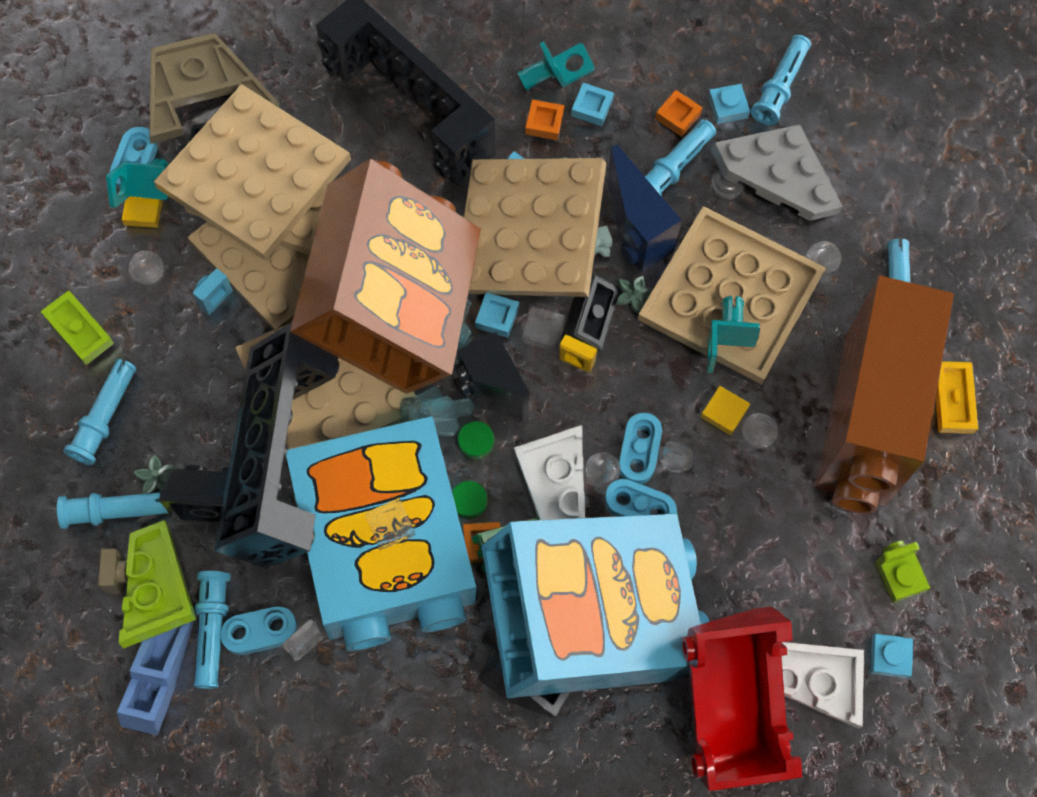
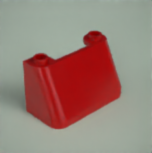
M772 606L750 609L690 627L687 636L682 637L683 656L686 661H689L696 742V753L691 755V765L695 778H701L708 791L803 778L801 758L790 755V741L794 740L793 732L787 727L782 669V656L787 655V647L782 642L793 641L791 620Z

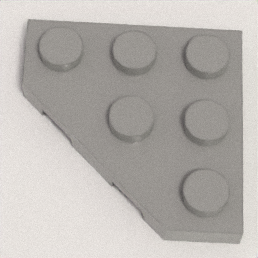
M800 124L715 142L710 150L725 179L735 184L741 181L755 188V194L777 205L783 202L799 210L797 215L809 221L836 215L843 208Z

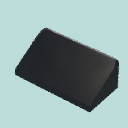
M592 274L589 297H574L561 339L566 334L596 348L598 351L602 350L621 289Z

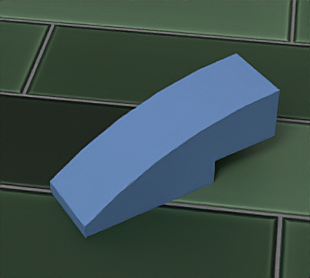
M193 621L142 641L130 668V683L117 710L121 727L158 735L182 667Z

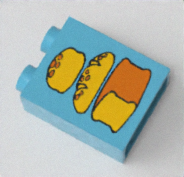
M433 416L287 450L286 458L297 508L315 514L313 529L315 539L311 550L307 554L323 626L329 640L343 637L346 650L358 651L373 648L390 641L389 625L419 618L422 632H435L457 626L466 621L463 607L476 604V584Z
M677 514L516 521L507 524L482 545L507 698L670 682L690 673L689 661L684 659L682 652V637L687 636L690 627L710 621L704 612L697 609L691 581L696 572V553L692 543L687 538H682Z

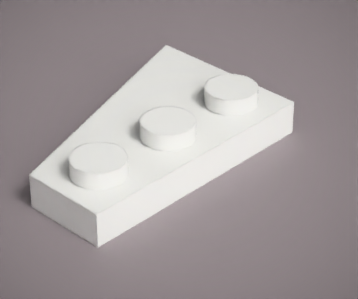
M582 425L514 447L515 457L539 519L585 518Z
M782 642L787 647V655L782 656L784 696L855 728H862L864 650Z

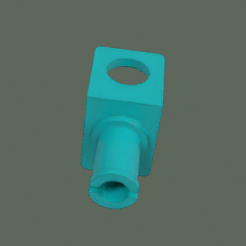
M543 41L539 43L544 52V55H542L543 59L521 71H517L525 89L529 90L531 87L552 76L554 79H558L562 87H565L593 72L595 67L583 43H579L553 57ZM572 56L583 58V65L577 71L566 69V62Z
M156 158L151 164L131 162L120 164L106 175L110 207H118L130 196L167 200L169 196L158 190L154 181L167 168L169 163L165 159H160L159 161V158ZM120 178L121 187L117 195L116 182Z
M733 296L722 299V321L712 320L707 339V373H713L717 358V345L756 346L760 324L743 322L744 300L739 296H736V306H733Z

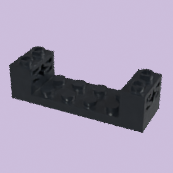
M346 0L316 24L317 44L322 53L321 63L329 74H336L346 82L373 61L382 72L387 71L394 77L395 82L402 91L406 93L409 91L415 96L425 112H432L439 118L440 124L431 130V148L434 158L433 167L441 178L445 180L449 178L458 186L471 175L473 160L490 159L496 154L495 118L364 0Z
M292 323L250 347L214 551L265 569L309 552L314 542L315 514L277 500L282 487L280 475L282 463L287 454L286 438L288 426L293 417L291 410L292 400L334 379L340 366L338 357L290 332Z

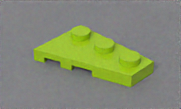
M163 520L130 533L125 573L128 577L126 597H123L122 602L124 621L123 629L119 631L118 641L123 649L196 620L174 540L167 522Z

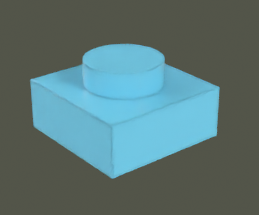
M583 83L572 107L571 116L603 126L613 102L614 93Z
M742 84L709 90L708 98L716 124L748 119L750 109Z
M216 268L210 275L204 276L197 283L193 295L198 306L210 315L233 290L227 276Z
M486 293L475 321V328L490 333L497 332L498 335L509 338L519 309V302Z
M874 634L872 636L870 674L910 678L912 676L913 639Z

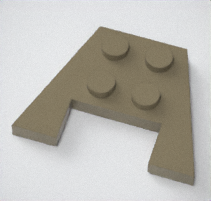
M216 33L151 48L150 144L183 136V129L175 108L232 94L241 84L278 107L279 102Z

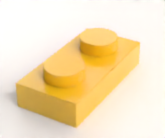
M942 362L936 393L938 433L974 434L978 430L972 362Z

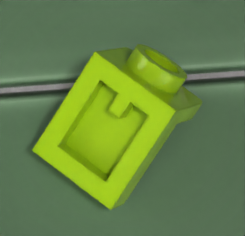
M903 540L892 543L883 548L884 553L875 561L892 603L921 594L930 589L929 583L915 555L920 549L917 542L905 545Z

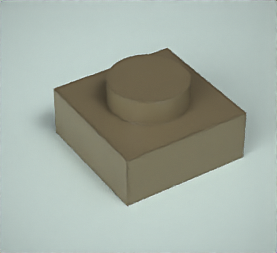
M101 549L98 586L107 594H123V583L128 582V577L125 574L127 560L117 549Z

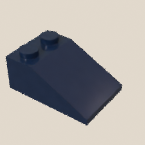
M616 144L611 148L607 184L621 252L630 265L635 264L641 272H644L674 252L681 219Z

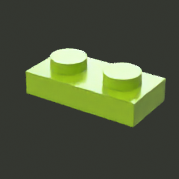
M69 290L40 311L85 365L114 344L110 336Z

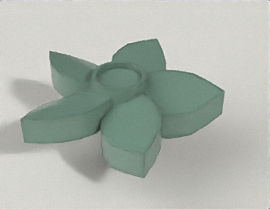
M643 276L636 278L633 285L626 280L619 279V288L624 293L618 297L616 304L625 305L631 302L632 310L639 315L652 290L644 289L645 280Z
M154 455L149 461V469H139L133 473L139 480L146 481L143 485V494L153 493L156 488L161 492L173 469H178V467L172 465L162 467L161 461Z

